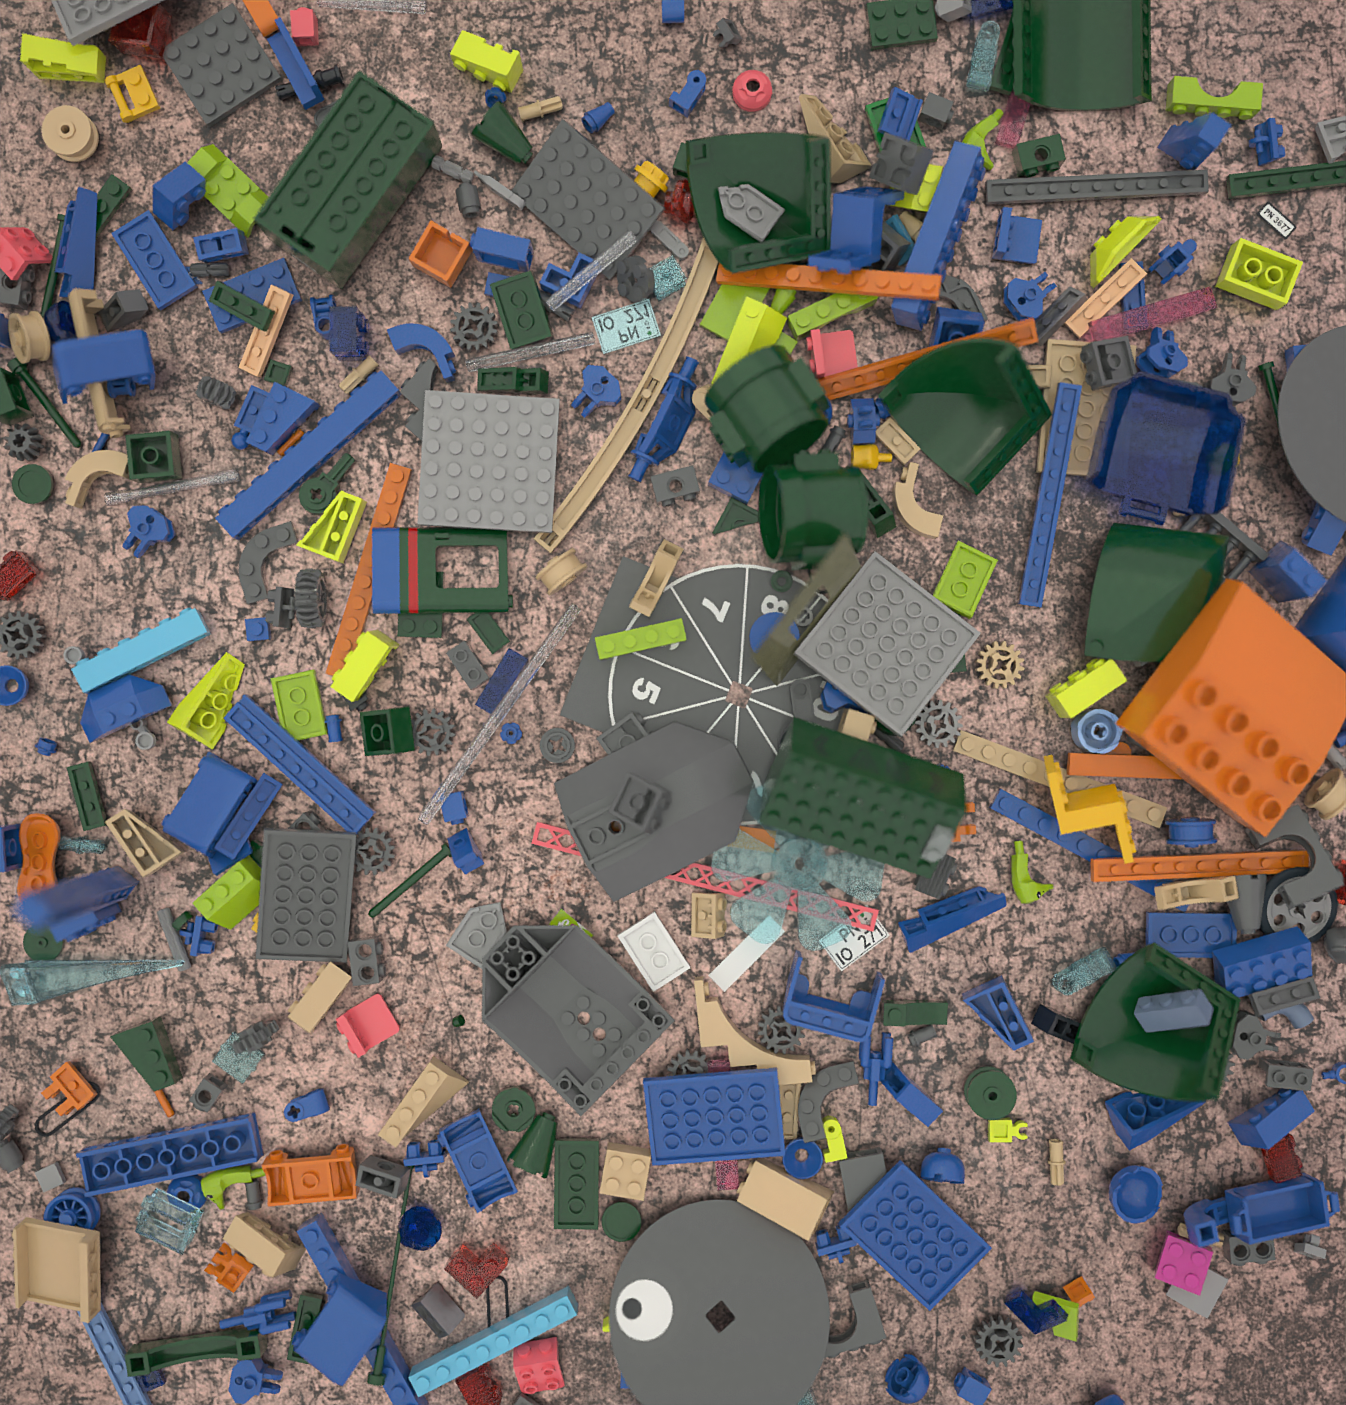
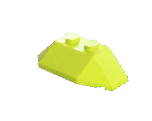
M1127 216L1122 222L1117 220L1108 229L1111 234L1107 238L1102 235L1093 245L1096 249L1090 254V286L1094 289L1162 219L1159 216Z

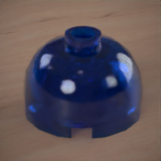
M62 300L53 304L43 316L49 339L55 343L77 339L69 302Z

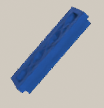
M281 17L275 19V22L280 32L267 38L300 102L304 109L307 110L325 99Z

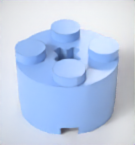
M1104 709L1085 710L1079 713L1071 723V736L1074 743L1081 750L1089 753L1103 754L1112 751L1117 747L1123 730L1115 724L1118 717ZM1095 727L1099 728V731H1097V735H1094L1093 732L1095 731Z

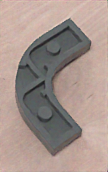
M946 274L944 282L941 283L939 298L948 300L957 310L982 313L984 322H986L988 318L974 290L962 279L959 280Z
M290 521L265 529L256 534L245 546L239 561V579L248 605L267 599L268 589L264 579L263 567L269 555L279 549L295 545L299 542L293 522Z
M854 1061L825 1068L812 1077V1082H808L804 1086L798 1103V1117L805 1144L827 1139L822 1120V1104L831 1092L859 1084Z

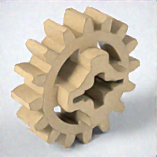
M995 641L992 642V648L989 645L984 646L986 652H978L981 659H977L975 662L980 664V667L976 668L975 671H981L980 680L987 679L985 682L986 686L993 683V688L998 689L999 684H1001L1002 689L1007 688V682L1010 685H1015L1014 678L1021 679L1018 671L1024 670V667L1020 666L1024 659L1018 658V655L1021 653L1020 650L1013 651L1015 645L1010 644L1006 647V641H1002L999 646L998 642ZM996 650H1002L1008 654L1001 656ZM987 658H988V659H989V665H988V667L986 668V660H987ZM1006 660L1005 662H1003L1004 664L1001 665L1002 669H995L998 665L997 661ZM1013 662L1014 666L1013 671L1011 672L1010 668L1011 663ZM999 674L1003 680H997L991 676Z

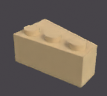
M124 809L105 821L142 877H149L186 852L131 810Z
M329 962L328 965L323 964L316 973L319 976L314 983L309 982L302 991L304 996L300 1002L295 1000L288 1009L290 1013L288 1018L310 1035H312L315 1031L314 1028L325 1017L327 1011L352 980L350 975L332 962Z
M248 1212L236 1215L223 1237V1240L229 1243L231 1249L239 1251L248 1262L256 1264L262 1269L263 1274L272 1278L294 1270L306 1251L303 1243L298 1246L288 1240L290 1236L286 1233L280 1236L271 1231L270 1224Z

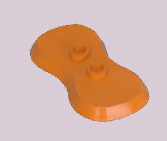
M30 814L23 819L20 826L19 841L23 854V865L17 884L18 897L24 892H30L58 883L55 872V857L61 838L60 828L56 821L45 814Z

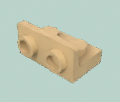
M692 893L691 937L717 939L725 935L727 929V922L725 920L727 900L725 893Z

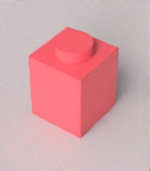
M301 7L297 10H290L291 34L296 46L319 45L318 19L313 9Z

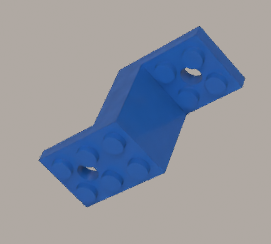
M862 186L834 193L830 250L809 256L808 265L816 266L819 271H830L832 268L837 269V273L848 274L851 273V270H861V267H869L872 263L880 261L885 205H895V201L903 200L904 192L898 189Z

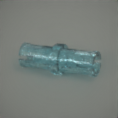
M61 836L57 850L75 851L77 854H83L84 852L103 854L105 844L104 840L86 839L84 836H78V838Z

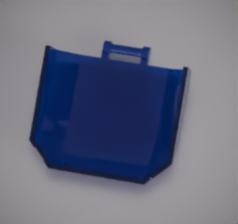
M1140 371L1128 380L1114 386L1108 396L1098 424L1086 482L1102 494L1122 498L1118 515H1130L1154 521L1155 524L1160 526L1164 525L1168 510L1185 515L1218 514L1230 504L1246 419L1242 413L1238 414L1231 403L1233 399L1229 393ZM1134 501L1159 508L1158 513L1132 507L1130 503Z

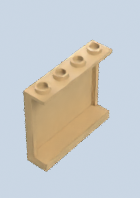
M26 1217L13 1229L12 1233L14 1240L13 1276L15 1278L14 1297L16 1308L19 1309L28 1300L80 1311V1321L89 1323L101 1310L100 1231Z

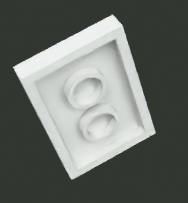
M655 911L618 934V938L653 992L690 969L687 960Z

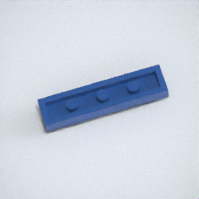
M263 773L214 847V850L234 860L283 784Z

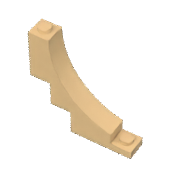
M704 976L695 977L694 985L701 1047L728 1045L730 1067L757 1065V1069L777 1068L779 1085L812 1082V1075H816L815 1061L810 1062V1055L783 1054L781 1052L775 1054L774 1050H767L766 1047L754 1042L735 1026L723 1009L718 997L706 998V996L710 995L709 983L704 982Z

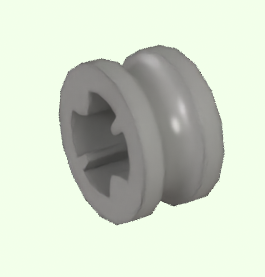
M805 607L803 611H806L805 615L808 614L809 619H806L804 623L799 622L800 619H796V625L804 627L812 622L813 613L808 607Z

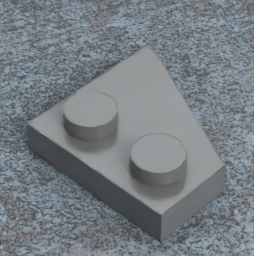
M1346 116L1318 122L1315 126V131L1328 164H1330L1346 152Z

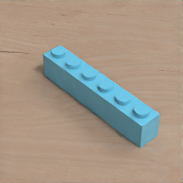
M186 608L179 612L180 616L171 619V617L160 621L158 623L159 626L153 629L150 627L138 632L139 636L133 639L125 638L117 643L118 646L113 649L105 648L97 652L98 656L92 659L85 658L76 663L77 666L71 670L83 693L88 694L211 635L200 611L196 608Z

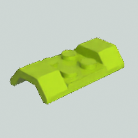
M214 144L201 147L187 163L206 179L204 197L232 224L242 230L248 238L256 223L253 218L268 199V196Z

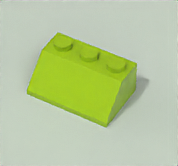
M248 855L236 863L192 904L207 920L231 930L259 906L261 868Z

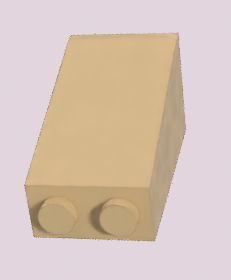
M758 1158L755 1162L751 1161L746 1171L749 1174L746 1182H741L737 1193L740 1194L737 1201L809 1241L817 1231L834 1191L809 1179L794 1178L785 1168L763 1158Z

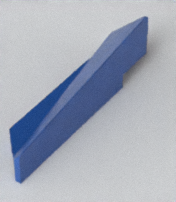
M82 187L77 189L76 201L70 200L67 205L55 267L56 273L64 275L59 297L68 299L69 293L75 288L94 290L97 193Z
M978 886L918 909V918L898 923L909 953L1006 907V896L1004 893L999 895L990 893L986 888Z

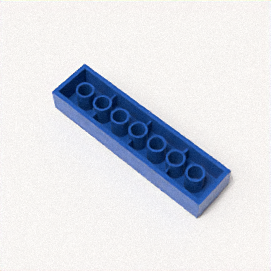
M957 141L954 142L904 273L941 275V283L944 282L947 272L945 268L947 263H951L954 256L953 247L955 242L960 241L962 224L967 222L970 214L971 201L974 202L977 197L978 182L982 181L985 176L986 168L983 167L984 157H982L981 147ZM894 297L891 309L896 324L922 331L923 325L929 322L931 315L929 310L932 303H936V300Z

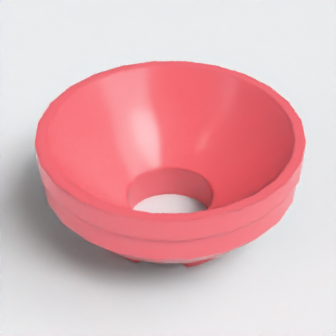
M747 70L741 73L733 84V99L736 105L744 111L757 112L764 109L772 97V85L769 78L758 70ZM749 81H756L760 88L756 92H751L747 89L746 85Z

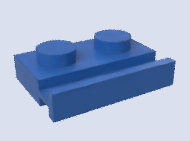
M897 87L891 89L877 132L882 134L886 132L910 140L923 100H918L913 95Z

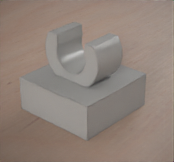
M1304 1234L1303 1243H1295L1293 1252L1313 1259H1325L1327 1250L1318 1247L1320 1236Z

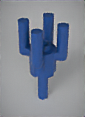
M882 1032L881 1051H870L871 1036L866 1041L859 1042V1060L861 1066L864 1067L863 1078L869 1080L868 1105L877 1106L878 1081L885 1080L886 1069H890L892 1066L893 1038L891 1037V1032Z
M291 1290L263 1295L260 1303L244 1308V1315L220 1320V1328L225 1329L244 1324L248 1330L259 1328L261 1335L290 1329V1321H295L296 1311L275 1315L274 1309L286 1307V1300L292 1298Z

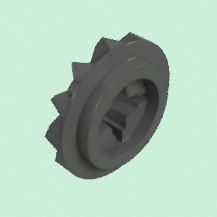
M553 728L544 733L540 740V751L545 759L553 763H562L573 755L575 742L573 736L567 730ZM563 737L561 745L566 751L558 749L552 754L554 745L549 740L557 742Z

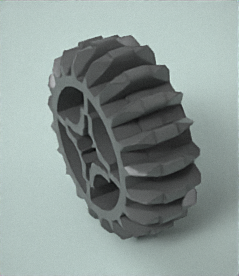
M306 568V570H300L295 579V610L300 626L314 629L322 627L325 623L327 588L321 570Z

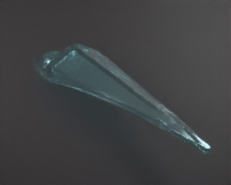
M25 960L24 963L2 964L0 975L12 1006L28 1005L109 981L179 967L184 964L185 960Z

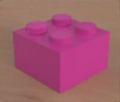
M1167 1231L1154 1271L1155 1278L1200 1296L1213 1255L1212 1247L1204 1246L1199 1248L1192 1244L1188 1238Z

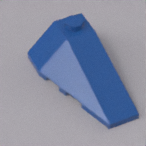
M1124 1092L1105 1101V1106L1116 1134L1128 1150H1131L1148 1142L1206 1103V1101H1176L1141 1093L1132 1094V1092Z

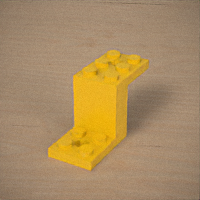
M1052 755L1043 756L1061 835L1114 824L1124 863L1134 862L1132 854L1136 853V848L1132 840V830L1127 817L1128 811L1122 790L1117 791L1114 783L1066 793L1059 762H1054Z

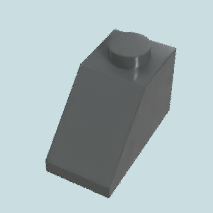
M136 289L115 292L104 305V308L99 311L106 331L112 332L140 320L149 309L141 290Z

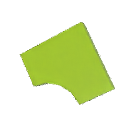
M1034 1291L1032 1313L1045 1319L1053 1328L1055 1336L1077 1341L1079 1303Z

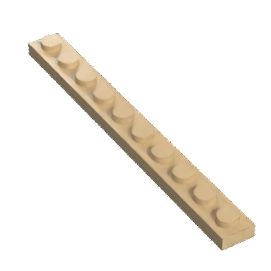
M959 730L961 735L957 736L952 751L1050 787L1044 761ZM1060 767L1066 793L1106 785L1085 776L1067 775V770ZM1122 791L1128 811L1127 817L1157 828L1161 827L1167 807Z

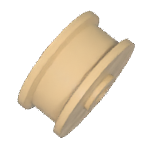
M68 105L59 106L51 110L43 121V139L46 145L60 158L69 162H81L88 159L96 151L99 143L98 130L95 124L80 109Z
M31 311L25 316H20L18 313L10 314L8 319L9 338L13 352L19 362L24 364L28 363L30 359L36 358L40 361L48 360L50 356V339L41 314L37 311Z
M574 548L559 557L555 556L547 563V566L535 577L537 581L541 580L548 588L547 594L549 596L569 585L588 567L586 563L582 564L576 557V550Z
M1339 768L1332 769L1321 776L1310 788L1304 799V804L1308 808H1315L1319 812V817L1323 820L1335 817L1346 808V778L1344 777V772Z

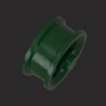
M993 1066L979 1067L969 1074L964 1084L966 1102L975 1114L983 1119H1001L1007 1116L1016 1104L1017 1091L1015 1085L999 1068Z

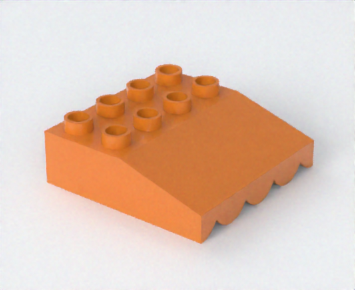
M1226 578L1115 724L1235 822L1266 837L1321 767L1346 718V673L1243 582Z

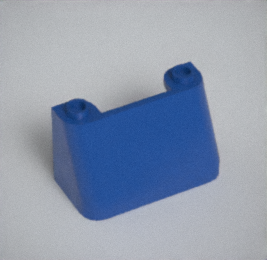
M210 754L208 757L204 756L200 760L198 772L172 813L165 816L161 825L164 826L163 832L205 856L213 858L216 850H214L216 846L215 841L220 840L221 834L243 799L248 797L245 792L252 790L258 780Z
M339 1273L335 1281L332 1280L327 1287L328 1301L309 1330L303 1328L300 1332L297 1331L295 1333L292 1345H294L293 1349L325 1377L333 1383L343 1386L383 1329L387 1316V1293Z

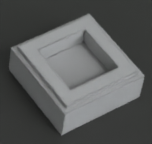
M58 1161L34 1172L43 1193L66 1182Z

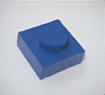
M266 617L245 619L247 641L271 639L270 623L265 621Z

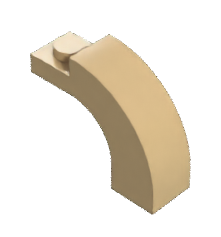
M100 450L89 453L75 462L65 477V480L73 482L66 492V504L82 509L91 484L102 475L115 474L129 479L127 454L113 450Z
M910 462L907 467L902 468L900 480L903 483L896 482L893 485L892 500L898 518L910 531L935 540L939 536L943 515L927 512L915 501L913 487L919 464Z
M665 539L663 540L640 588L629 606L630 608L650 617L680 559L683 548Z
M1235 876L1189 879L1164 883L1161 886L1154 887L1158 909H1169L1194 903L1226 902L1239 898Z

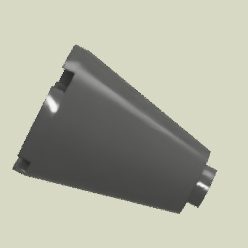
M1266 874L1236 875L1239 898L1227 901L1236 930H1241V934H1256L1255 929H1260L1267 881Z

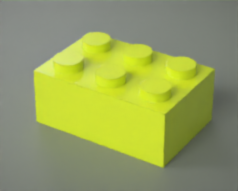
M1240 238L1231 245L1215 287L1278 310L1288 303L1303 262Z
M1095 658L1086 664L1087 668L1085 670L1073 672L1067 677L1069 679L1063 684L1058 683L1049 689L1051 693L1046 695V698L1060 718H1073L1127 681L1113 659Z

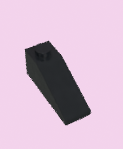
M1042 1004L1039 1005L1031 1022L1032 1025L1045 1033L1074 1044L1081 1023L1079 1020Z

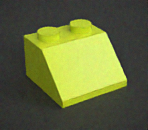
M929 164L918 195L904 192L903 200L895 201V205L887 206L927 213L940 181L943 166Z

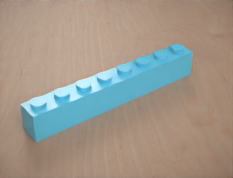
M567 1286L412 1366L408 1378L417 1396L420 1397L577 1316L579 1305L570 1287Z

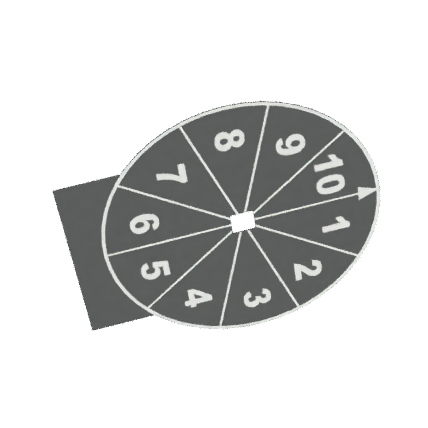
M623 556L560 716L604 733L633 712L635 715L639 713L645 720L646 724L643 726L648 733L650 731L655 732L673 722H678L733 741L754 780L741 825L760 824L759 816L763 785L778 753V739L781 733L790 726L794 717L789 692L791 683L798 679H804L811 686L814 716L808 722L837 731L844 710L842 708L831 714L823 709L820 695L827 680L800 659L797 660L778 686L752 659L754 651L750 645L749 634L754 622L766 613L780 612L784 614L807 583L792 576L793 584L791 588L786 592H777L771 586V577L779 570L746 564L720 565L705 568L681 578L671 575L654 611L648 617L629 606L650 567ZM782 577L778 578L777 580L778 584L781 586L785 585L786 583L785 579ZM816 593L806 606L812 611L813 620L828 602V599L819 593ZM802 611L798 616L799 622L804 623L806 619H809V615H805L806 611ZM682 618L687 639L685 642L641 650L604 660L599 659L595 642L596 637ZM797 625L799 630V638L809 627V625L804 627H800ZM733 681L752 688V693L745 708L726 701V696ZM802 683L796 684L794 687L795 694L803 696L806 693V686Z

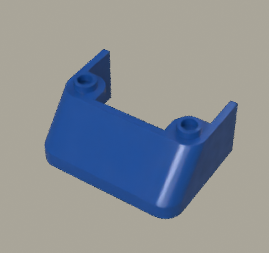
M132 330L57 342L52 346L53 372L63 404H67V395L78 396L82 394V391L86 389V384L132 377L133 381L140 385L148 384L150 390H153L155 387L156 375L147 332L144 330Z
M796 950L787 980L783 1005V1016L786 1022L855 1042L866 1041L872 1031L885 983L881 972H876L871 992L857 991L852 995L849 1005L807 994L809 989L808 979L799 973L803 957L801 952Z

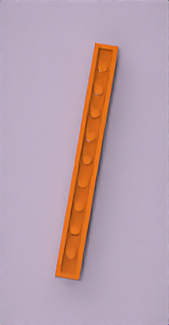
M719 263L716 276L717 284L936 301H939L942 281L941 275L874 270H851V273L842 274L837 273V269L832 268L830 271H819L816 266L778 264L732 274Z
M1029 318L817 379V381L826 392L827 398L833 400L889 384L910 363L924 354L952 342L973 338H992L1010 342L1018 347L1038 342L1033 318Z
M393 463L389 464L325 674L333 676L338 669L342 670L346 664L344 662L345 657L351 650L354 652L358 646L356 641L364 631L372 604V528L396 526L413 471L412 469Z
M1305 849L1137 856L1133 857L1134 862L1126 864L1123 857L1091 858V881L1109 882L1277 874L1294 867L1309 868V855Z

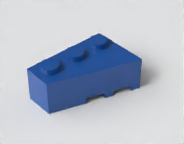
M1214 113L1196 117L1190 123L1184 121L1181 126L1174 124L1170 126L1157 148L1180 162L1183 168L1196 170L1218 147L1231 124Z
M274 382L246 443L273 456L291 437V434L300 425L302 426L306 419L320 405L316 401Z
M1002 975L962 993L963 1001L1013 1051L1034 1042L1032 1033Z
M1281 1088L1274 1095L1228 1121V1124L1241 1145L1269 1150L1315 1112L1303 1090Z

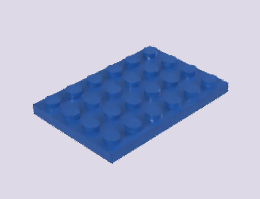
M777 1068L643 1078L652 1166L785 1156Z
M901 1160L838 1222L839 1227L929 1311L992 1249L969 1224Z

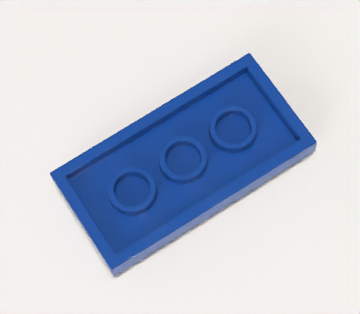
M149 210L111 233L159 310H163L198 288Z
M285 258L223 282L261 304L265 301L270 285L277 286L294 295L290 306L303 301ZM214 286L202 291L217 329L221 334L247 324L244 320L209 302Z
M1146 912V946L1155 942L1178 958H1213V950L1237 944V930L1231 913Z

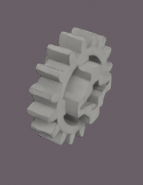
M938 700L936 705L933 701H929V707L925 706L922 709L923 712L918 714L919 720H916L914 724L919 725V728L914 731L915 733L921 732L922 735L919 737V740L927 739V746L934 742V748H939L940 743L943 747H948V740L954 743L956 741L953 736L961 735L957 728L963 727V724L958 723L962 716L955 715L958 709H950V702L943 706L942 700ZM940 709L937 715L931 716L928 714L932 710ZM949 715L952 719V726L949 724L948 721ZM940 720L942 728H936L934 721ZM924 722L928 725V734L925 731ZM940 733H948L944 738L936 739Z

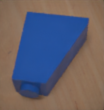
M892 1062L891 1068L886 1069L885 1080L880 1082L901 1105L929 1127L943 1110Z

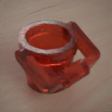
M686 179L677 180L674 191L666 192L664 207L666 209L664 213L677 216L682 222L689 223L694 214L689 182Z

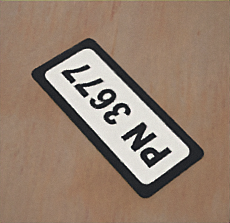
M1269 201L1257 212V215L1284 239H1287L1297 228L1294 223Z

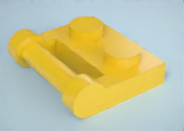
M141 65L118 75H110L105 78L104 81L107 88L111 89L121 113L119 115L122 122L128 123L161 109ZM125 84L135 106L134 109L129 110L119 88L120 85Z

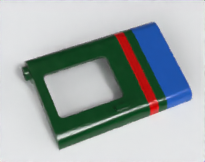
M457 527L372 528L373 614L508 612V608H513V595H508L507 531ZM495 546L498 548L499 585L497 587L438 588L436 586V549L438 547Z

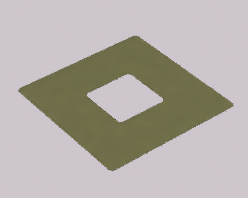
M846 534L843 535L752 655L755 663L776 686L781 683L799 659L794 655V652L861 569V565ZM824 586L830 596L828 602L802 636L796 640L790 631V627L818 590Z

